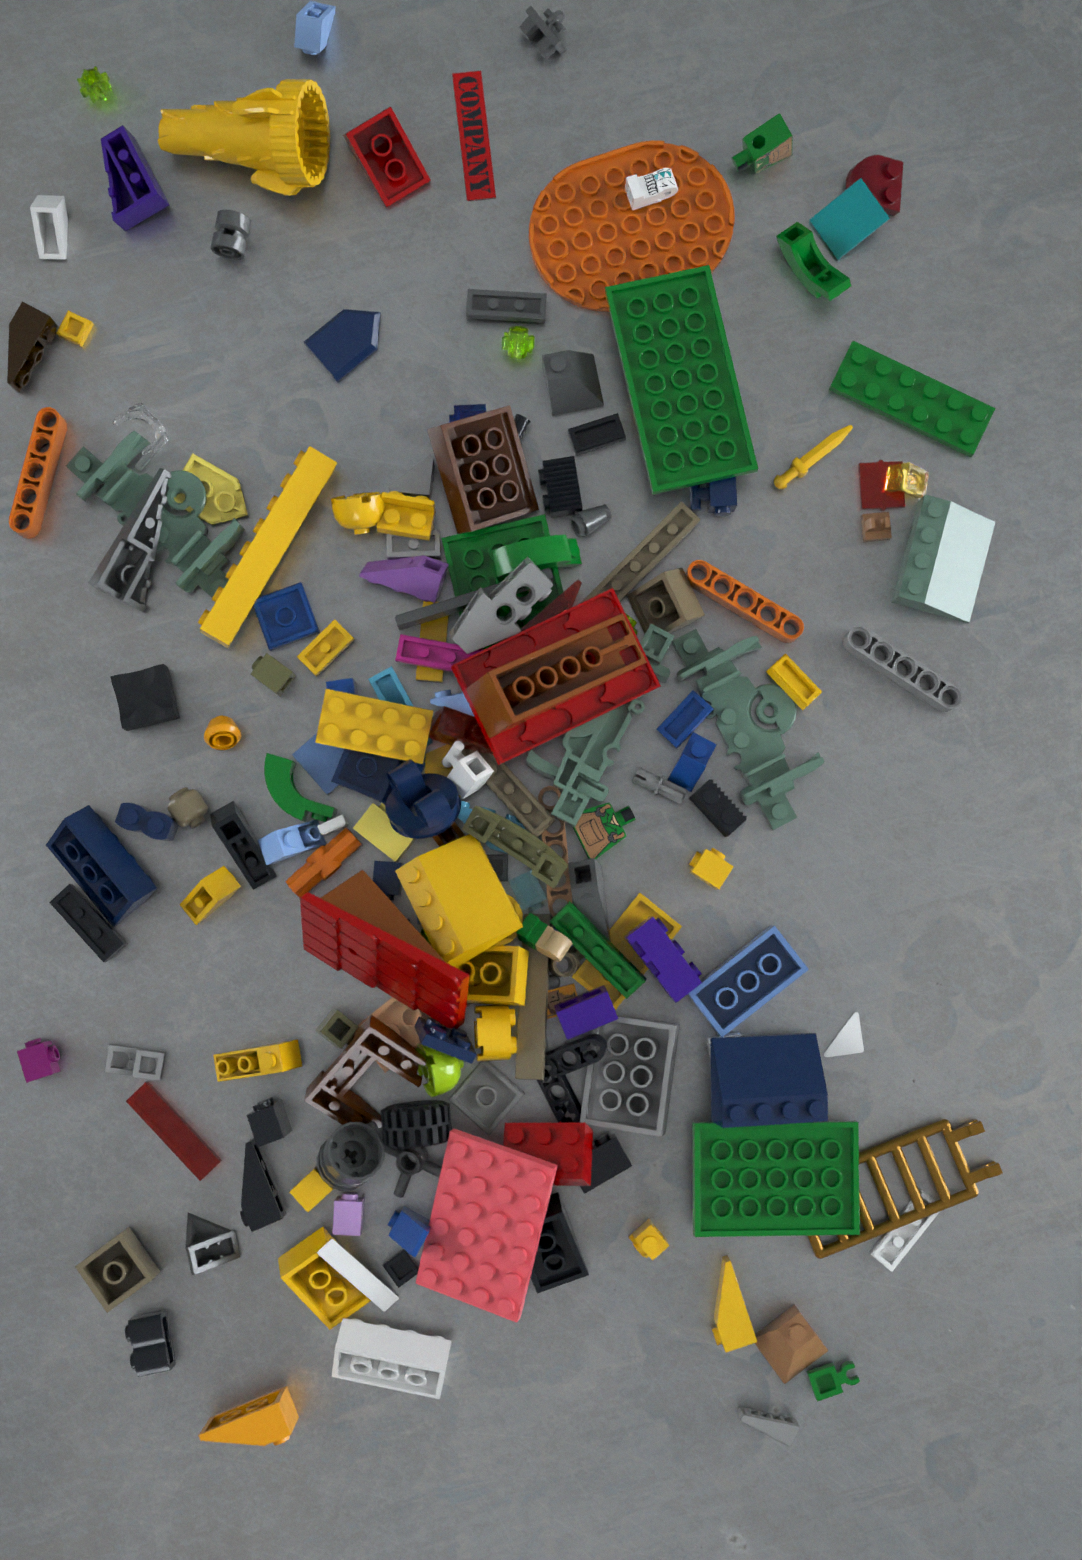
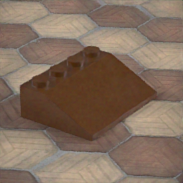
M510 405L427 429L457 534L472 532L539 510Z

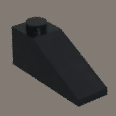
M234 801L210 814L213 829L253 890L277 877L271 864L266 865L259 843Z
M254 1138L245 1144L241 1198L242 1211H240L245 1227L249 1226L251 1232L279 1221L286 1215L262 1152L257 1147Z

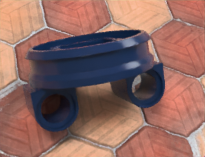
M411 759L386 773L393 790L386 800L385 809L392 828L398 834L413 839L430 838L444 832L455 822L461 810V800L455 784L449 778L439 774H421L417 765ZM414 806L417 816L412 813L411 807Z

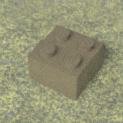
M130 1227L75 1266L107 1313L153 1280L161 1272Z

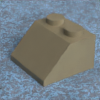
M682 567L661 573L627 595L644 633H646L650 624H653L671 634L705 616Z

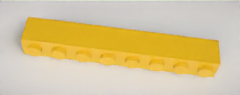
M311 446L308 447L306 452L302 450L299 452L293 463L297 466L292 475L287 473L280 484L283 491L279 497L275 495L272 497L266 508L270 511L265 520L259 519L253 529L256 536L252 542H245L239 555L243 556L238 565L232 564L225 576L229 581L224 588L218 587L212 597V601L215 602L211 611L205 609L198 621L202 625L200 633L226 648H229L337 466V462Z

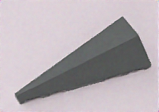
M159 468L88 582V584L142 612L146 609L144 602L147 588H150L151 580L149 576L152 562H155L162 526V521L160 520L162 508L167 500V496H165L167 482L171 478V473L162 468Z

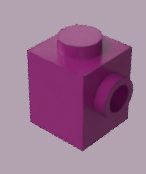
M41 1038L24 1043L26 1048L17 1051L26 1083L61 1072L58 1064L60 1054L58 1048L52 1044L51 1040L42 1043Z

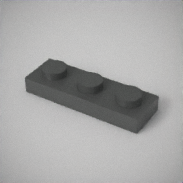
M468 289L466 318L545 323L547 294Z

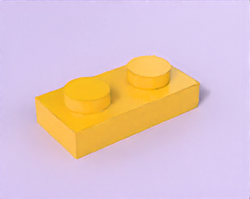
M334 619L297 658L317 677L355 639Z

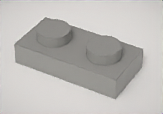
M432 530L430 541L386 534L387 559L422 555L433 559L441 558L440 530Z

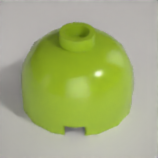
M421 1043L417 1044L419 1048L415 1049L426 1059L425 1066L419 1064L418 1073L419 1076L424 1075L427 1081L426 1084H423L427 1094L430 1097H435L450 1091L460 1079V1068L464 1067L463 1060Z

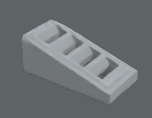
M739 1407L737 1410L741 1422L788 1447L792 1445L800 1427L796 1419L743 1407Z

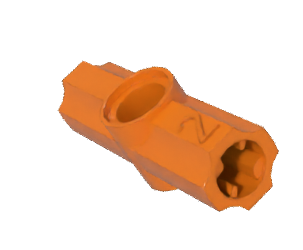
M347 827L344 828L327 845H322L306 859V863L285 882L300 898L307 892H310L322 880L325 881L342 866L341 863L359 849L362 845L361 842Z

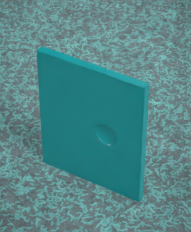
M860 178L813 216L810 222L837 260H839L890 218L862 178Z

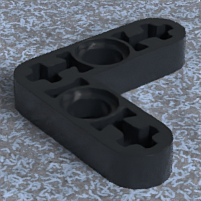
M590 1034L545 1053V1065H550L551 1069L549 1072L545 1069L544 1080H537L558 1123L580 1122L582 1107L566 1074L596 1063L603 1058L607 1051V1042L601 1035ZM591 1043L593 1046L600 1047L597 1053L595 1050H590L583 1057V1051L587 1050ZM568 1051L574 1053L577 1057V1062L574 1064L565 1062L563 1053ZM555 1085L561 1086L565 1091V1096L560 1098L554 1096L551 1087ZM567 1110L570 1114L574 1113L576 1115L573 1120L571 1117H565Z

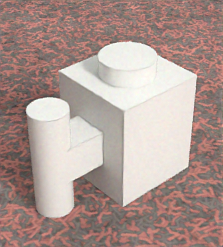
M455 741L443 758L442 764L447 768L453 766L447 778L455 784L458 794L464 799L480 790L494 771L478 751L465 757L461 753L464 749V744L461 741Z

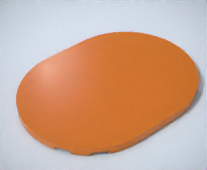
M643 141L630 144L566 167L556 174L553 180L540 192L533 206L529 224V245L537 271L545 283L564 300L581 308L600 312H609L605 287L706 265L710 266L712 273L728 250L735 222L731 192L717 168L698 155L699 153L684 145L678 146L664 143L665 141ZM662 168H670L674 175L678 192L661 202L632 210L625 191L626 177L636 174L637 177Z

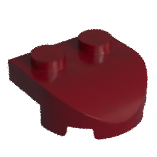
M882 155L869 156L849 171L846 178V190L862 178L884 211L889 215L895 216L900 212L903 162Z

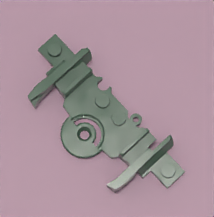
M134 430L116 446L104 463L99 461L83 446L66 465L69 470L85 483L76 495L86 502L97 488L104 483L105 485L97 495L115 511L121 512L117 520L124 526L126 521H123L124 518L127 517L128 520L153 479L148 473L138 475L128 468L127 465L140 451L151 443ZM183 470L170 472L171 478L167 482L169 487L166 494L167 503L178 511L185 510L189 506L193 510L186 515L178 516L169 513L163 505L160 519L162 526L156 554H159L163 549L169 550V556L165 559V562L176 565L184 573L175 583L178 587L187 593H191L199 585L207 594L213 597L218 587L224 588L229 581L225 577L226 574L222 571L230 562L224 554L235 545L245 529L233 518L231 524L211 541L207 537L208 527L198 517L204 510L207 499L203 483L190 472ZM180 493L185 494L183 503H177L174 497L176 498Z
M650 624L640 644L657 679L666 683L670 670L660 663L674 635ZM634 699L566 732L562 741V746L566 752L560 767L542 759L532 750L529 751L526 765L540 775L554 780L553 786L563 790L551 813L552 816L575 827L590 798L598 802L605 800L609 789L607 786L599 783L606 767L614 764V761L608 759L606 753L610 749L620 752L621 746L619 742L632 719L630 711L635 715H640L644 711L645 705L641 700ZM635 705H639L640 709H635Z
M694 629L672 641L685 667L677 672V678L680 682L701 670L705 673V676L696 680L697 691L714 709L712 714L708 715L706 719L717 717L715 725L728 747L726 755L729 756L732 753H736L741 758L740 764L734 766V769L741 771L748 787L740 791V798L745 805L758 801V805L772 830H775L797 818L785 793L795 789L793 780L814 771L825 761L817 752L802 765L792 770L789 769L785 760L786 756L783 753L786 747L781 735L791 728L796 719V703L778 685L764 684L755 688L748 677L740 676L742 673L732 663V660L741 655L760 650L762 646L758 642L759 638L757 636L749 637L734 644L726 651L717 647L708 652L697 629ZM759 695L763 699L756 707L758 719L765 724L776 723L778 728L764 729L754 722L751 715V706ZM765 707H772L774 714L772 716L765 715Z

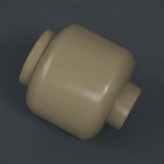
M185 787L169 797L170 802L167 809L178 826H190L191 829H194L206 821L204 816L209 808L197 790H189L188 787Z

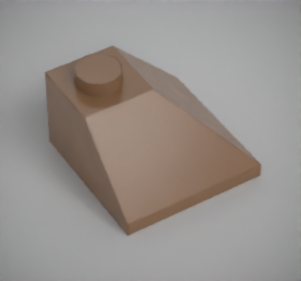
M795 1304L755 1334L757 1339L755 1345L784 1384L828 1351Z

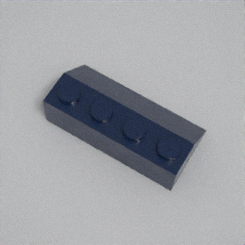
M90 805L64 818L46 844L48 849L112 927L117 926L146 902L157 889L152 879L145 874L136 863L135 858L127 852L117 836L108 829L99 814L95 813Z

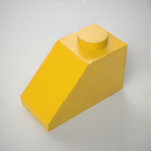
M222 866L201 879L179 905L194 924L198 925L228 901L241 885L236 881L234 875L225 866Z

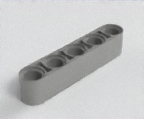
M856 626L844 636L843 646L847 652L938 711L948 712L962 703L963 694L956 685L863 626ZM852 634H857L862 638V646H856L852 643ZM875 649H881L885 653L884 661L875 658ZM898 663H902L907 667L908 673L906 676L898 673ZM920 678H926L929 681V690L921 688ZM944 692L952 696L953 702L951 705L943 701L942 695Z

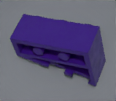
M123 125L102 137L100 140L105 172L108 174L109 180L108 192L113 207L112 219L124 231H127L169 206V203L136 138Z
M649 916L627 933L624 938L670 998L677 1003L702 983L698 978L702 974L692 961L689 964L682 956L685 951L676 940H670L666 934L668 929L659 918L655 919Z

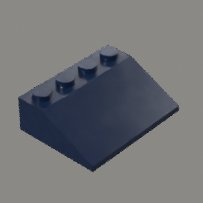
M816 1033L710 1038L711 1121L722 1128L828 1121V1092Z

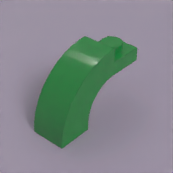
M796 222L776 236L790 268L816 298L824 296L831 301L851 287L850 278L834 268L824 258L811 230Z
M566 535L532 538L492 551L498 577H507L527 557L539 569L576 567L582 564L577 540L567 538Z
M266 754L264 764L266 785L273 800L283 811L306 822L309 812L312 813L311 818L326 822L327 818L333 819L336 817L338 809L308 800L298 792L294 783V770L296 766L294 761L273 754Z

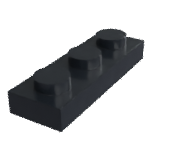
M69 884L49 902L103 962H107L126 945V942L73 884Z

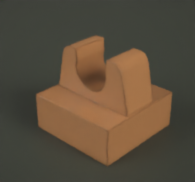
M889 512L861 515L863 542L884 541L892 538Z

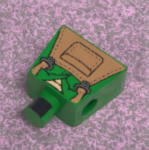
M777 114L744 136L742 139L743 151L731 157L738 172L750 165L755 173H759L792 155L793 135L781 114Z
M609 802L585 809L575 827L572 826L587 858H594L596 860L627 837L623 826L636 819L629 805L615 812Z

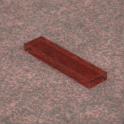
M148 1081L126 1100L131 1108L199 1181L206 1177L222 1161Z

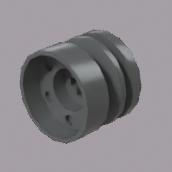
M348 1122L339 1126L322 1144L317 1155V1169L322 1180L330 1187L340 1191H352L362 1186L382 1166L385 1157L384 1143L379 1133L371 1126L362 1122ZM349 1157L351 1161L345 1163L343 1158Z

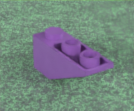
M424 555L367 562L359 577L367 579L373 584L390 587L396 592L416 596L422 601L435 603L442 592L449 564Z

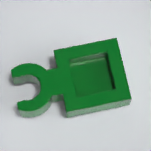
M853 1361L842 1363L837 1370L833 1363H829L806 1371L817 1401L843 1393L841 1384L856 1385L860 1382L857 1375L852 1377L846 1375L849 1369L855 1368Z

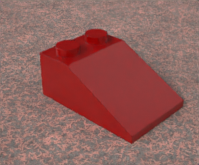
M392 107L386 108L343 134L355 158L386 208L431 181Z

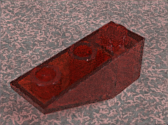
M445 706L435 712L428 738L451 746L455 741H461L464 744V749L493 755L474 716Z

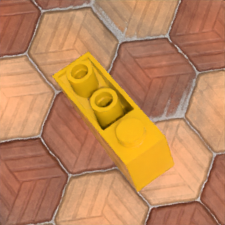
M298 1039L213 1055L218 1082L280 1073L302 1067Z

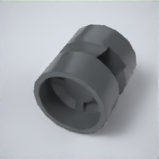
M225 209L218 211L215 223L217 231L213 233L211 251L223 258L232 260L243 259L247 245L245 238L249 235L251 225L250 218L233 210Z

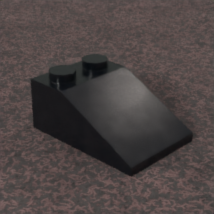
M559 1192L550 1195L530 1277L537 1294L589 1275Z

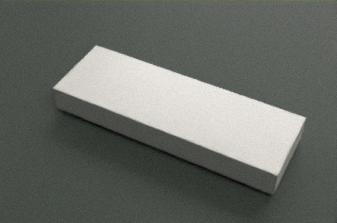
M919 1189L925 1205L935 1201L922 1189ZM911 1200L899 1215L915 1209ZM939 1212L883 1234L869 1253L893 1272Z

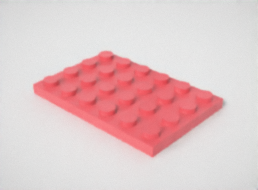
M452 1129L449 1133L428 1225L431 1228L425 1239L415 1284L517 1323L521 1318L558 1165L458 1129Z

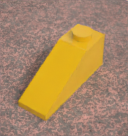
M728 1255L722 1257L714 1313L716 1328L712 1329L717 1346L722 1344L726 1353L757 1342Z

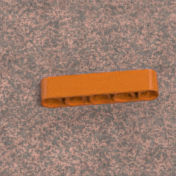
M52 407L42 408L36 415L9 516L10 528L25 539L36 537L41 530L67 431L66 420ZM57 418L56 423L52 427H47L49 420ZM50 443L49 449L46 452L40 453L41 447L44 444ZM40 468L43 469L42 475L34 478L35 471ZM36 494L35 501L27 504L28 497ZM29 519L28 527L20 529L22 521Z
M695 560L689 565L686 576L693 589L781 642L792 643L803 633L804 624L798 616L708 562ZM700 569L704 572L705 578L697 580L692 576L691 571ZM724 583L727 586L728 592L725 594L718 593L714 588V584ZM740 596L747 597L750 600V606L746 608L741 607L738 604L737 598ZM762 610H769L773 614V620H763L760 612ZM790 623L795 626L796 634L788 635L784 631V624Z

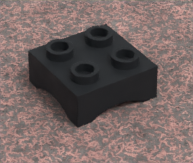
M160 664L136 672L110 676L119 707L122 729L130 731L180 719L169 669L166 665Z

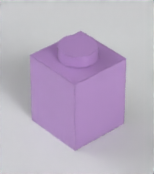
M343 1192L341 1196L336 1197L334 1200L332 1235L360 1236L362 1234L365 1197H358L356 1192Z

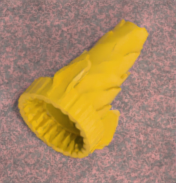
M285 79L280 81V84L276 86V90L264 88L246 97H239L236 100L214 101V105H193L191 109L160 110L162 119L159 122V138L157 140L160 149L177 155L204 156L206 161H222L228 164L243 165L257 169L251 176L252 184H257L264 189L284 196H296L303 187L319 185L326 173L330 152V122L325 97L320 86L313 80Z

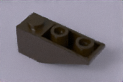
M23 301L9 323L7 383L18 393L22 387L28 384L31 371L35 364H39L42 360L43 350L47 343L54 339L58 326L51 316Z

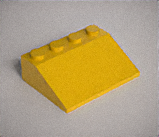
M470 834L419 855L395 870L431 946L446 963L456 968L523 927L479 840Z

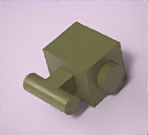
M332 1009L315 1031L336 1048L342 1049L345 1044L349 1045L353 1041L354 1033L359 1027L339 1010Z

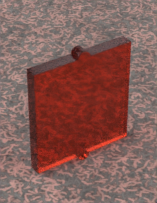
M879 460L878 462L858 464L861 510L880 509L885 511L888 508H905L903 461L883 462V460Z

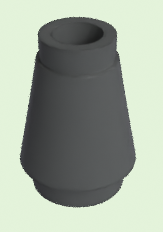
M603 504L575 512V515L570 518V522L577 536H588L607 522V520L611 519L612 516L608 506Z

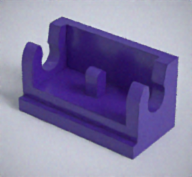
M604 985L554 1005L567 1040L618 1019Z

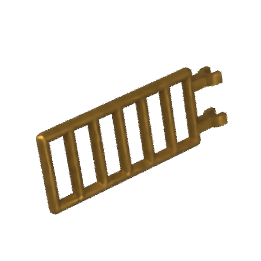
M942 1119L859 1152V1165L866 1162L889 1220L874 1225L859 1190L860 1221L864 1230L860 1231V1235H837V1241L824 1246L819 1235H807L815 1256L818 1259L825 1258L977 1197L979 1191L975 1183L1003 1174L999 1163H995L994 1160L970 1171L958 1141L985 1132L982 1122L975 1119L952 1129L949 1120ZM940 1132L944 1135L966 1188L950 1195L927 1140V1137ZM915 1142L919 1146L940 1197L939 1200L927 1205L924 1204L902 1151V1147ZM890 1152L894 1157L915 1208L902 1215L898 1213L876 1159Z

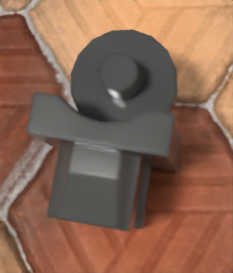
M530 6L525 11L529 16L519 28L530 41L540 31L543 32L545 36L535 47L545 59L556 50L562 54L566 47L553 31L557 30L559 34L565 31L566 28L562 25L565 19L564 13L561 10L553 13L548 8L544 12L547 18L546 22H544L533 7Z

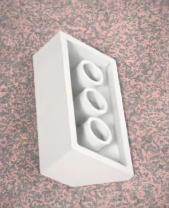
M343 1318L335 1346L332 1377L440 1399L452 1341L446 1340L441 1336L418 1334L413 1330L403 1331L390 1328L384 1324L374 1325L364 1323L359 1319L349 1320Z

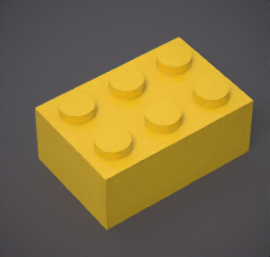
M493 945L459 966L458 969L470 975L467 1003L525 1006L529 951L520 946Z

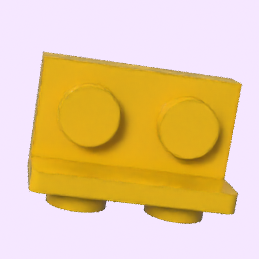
M397 491L382 492L381 498L385 503V508L380 521L377 523V532L430 541L436 514L435 502L426 496L410 497L404 496V494Z

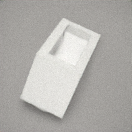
M38 195L31 204L30 211L39 259H66L68 216L64 196Z

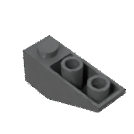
M594 858L568 863L574 906L611 942L601 865Z

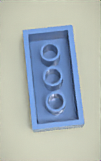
M770 925L701 979L702 983L687 995L716 1033L724 1037L809 969L776 926Z

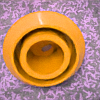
M223 715L211 719L204 733V741L216 750L231 749L241 739V731L234 720Z

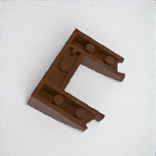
M370 1015L355 1032L353 1041L326 1071L322 1070L306 1088L304 1101L342 1125L348 1122H362L364 1124L375 1122L377 1127L381 1128V1115L350 1090V1088L375 1060L415 1086L420 1087L422 1076L417 1075L419 1064L426 1065V1059L389 1026L373 1015Z

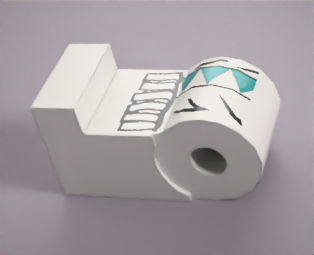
M662 168L637 177V174L626 177L625 191L632 210H636L661 202L675 195L678 192V187L672 170L670 168Z

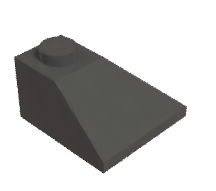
M566 350L542 355V368L552 416L604 406L594 354Z

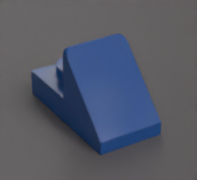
M693 732L667 780L692 792L717 744Z

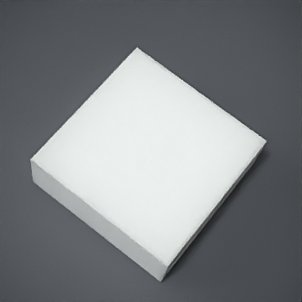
M340 815L318 825V829L321 835L328 836L348 827L349 823L344 815Z

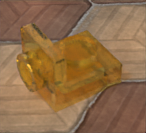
M910 462L890 465L888 467L885 490L888 492L902 491L916 499L922 498L927 491L929 472Z

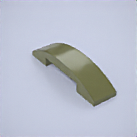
M479 806L473 808L462 830L485 844L489 841L533 870L531 872L532 875L552 888L556 887L568 867V864L554 850L536 836L510 820Z

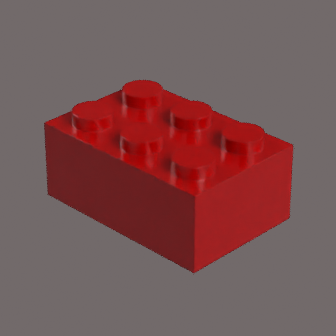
M585 1122L505 1123L503 1146L558 1165L553 1186H591L593 1130Z

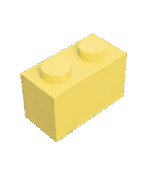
M372 803L353 827L355 831L395 862H399L416 840L404 837L392 828L383 803L379 807Z

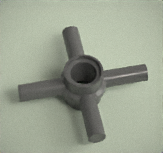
M384 1146L385 1153L396 1157V1166L401 1172L394 1190L395 1196L404 1197L411 1176L422 1170L440 1177L442 1166L427 1160L428 1151L425 1147L396 1149ZM408 1155L413 1156L416 1160V1163L412 1162L408 1158Z

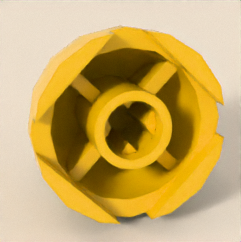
M380 492L356 493L347 496V499H345V495L331 498L334 518L345 529H354V534L370 533V527L376 526L384 513L385 503L381 498Z

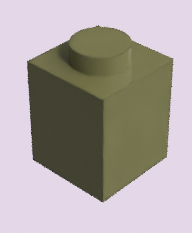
M268 653L264 657L259 656L251 668L253 669L251 675L280 697L296 677L291 670Z

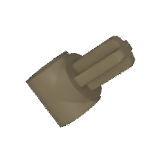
M572 946L564 956L568 962V969L564 973L560 972L557 968V961L550 958L549 971L556 977H569L581 966L579 961L584 956Z

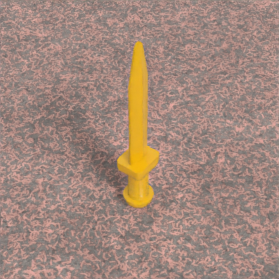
M848 425L832 433L803 457L793 459L790 468L786 472L775 476V487L785 489L787 488V483L796 476L799 478L804 477L812 465L845 439L853 426Z

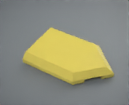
M192 453L183 471L190 472L201 480L205 487L207 498L204 510L198 517L211 525L233 520V518L238 519L248 516L239 479ZM178 494L176 498L174 497V500L177 503H183L185 494ZM189 506L185 510L191 512L193 508Z

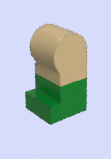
M532 913L527 915L522 923L523 927L516 932L519 941L557 962L562 961L573 944L569 938L540 921L539 917Z

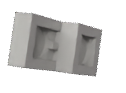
M109 1044L104 1072L160 1081L165 1053Z

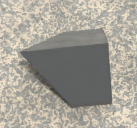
M188 1213L185 1248L191 1275H196L240 1258L235 1230L227 1229Z

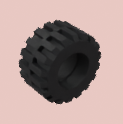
M425 1100L398 1103L385 1107L381 1110L384 1146L407 1149L434 1146L447 1142L449 1133L452 1130L450 1103L441 1100Z

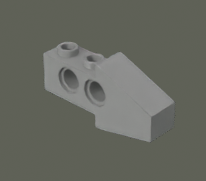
M527 557L489 595L481 587L477 590L450 631L452 640L469 654L520 633L521 629L516 621L518 619H525L532 611L531 607L538 600L541 602L549 596L553 583ZM522 586L529 587L527 596H516L518 588ZM507 605L510 607L507 615L498 616L496 614L500 606Z

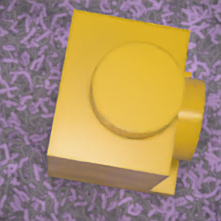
M649 1218L628 1236L634 1243L633 1245L636 1250L646 1259L650 1257L652 1261L669 1247L667 1239Z

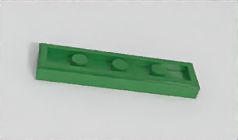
M570 901L550 919L549 922L560 933L569 938L573 943L572 945L626 999L646 982L647 978Z

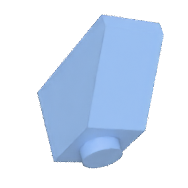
M310 1L296 14L294 47L302 49V52L310 55L320 53L327 45L336 6Z

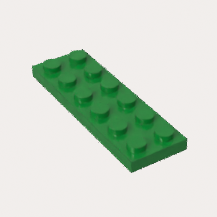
M852 341L829 388L830 391L970 458L974 455L996 409L855 341Z

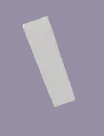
M331 1239L317 1252L319 1256L382 1311L385 1312L399 1299L395 1293L334 1239Z

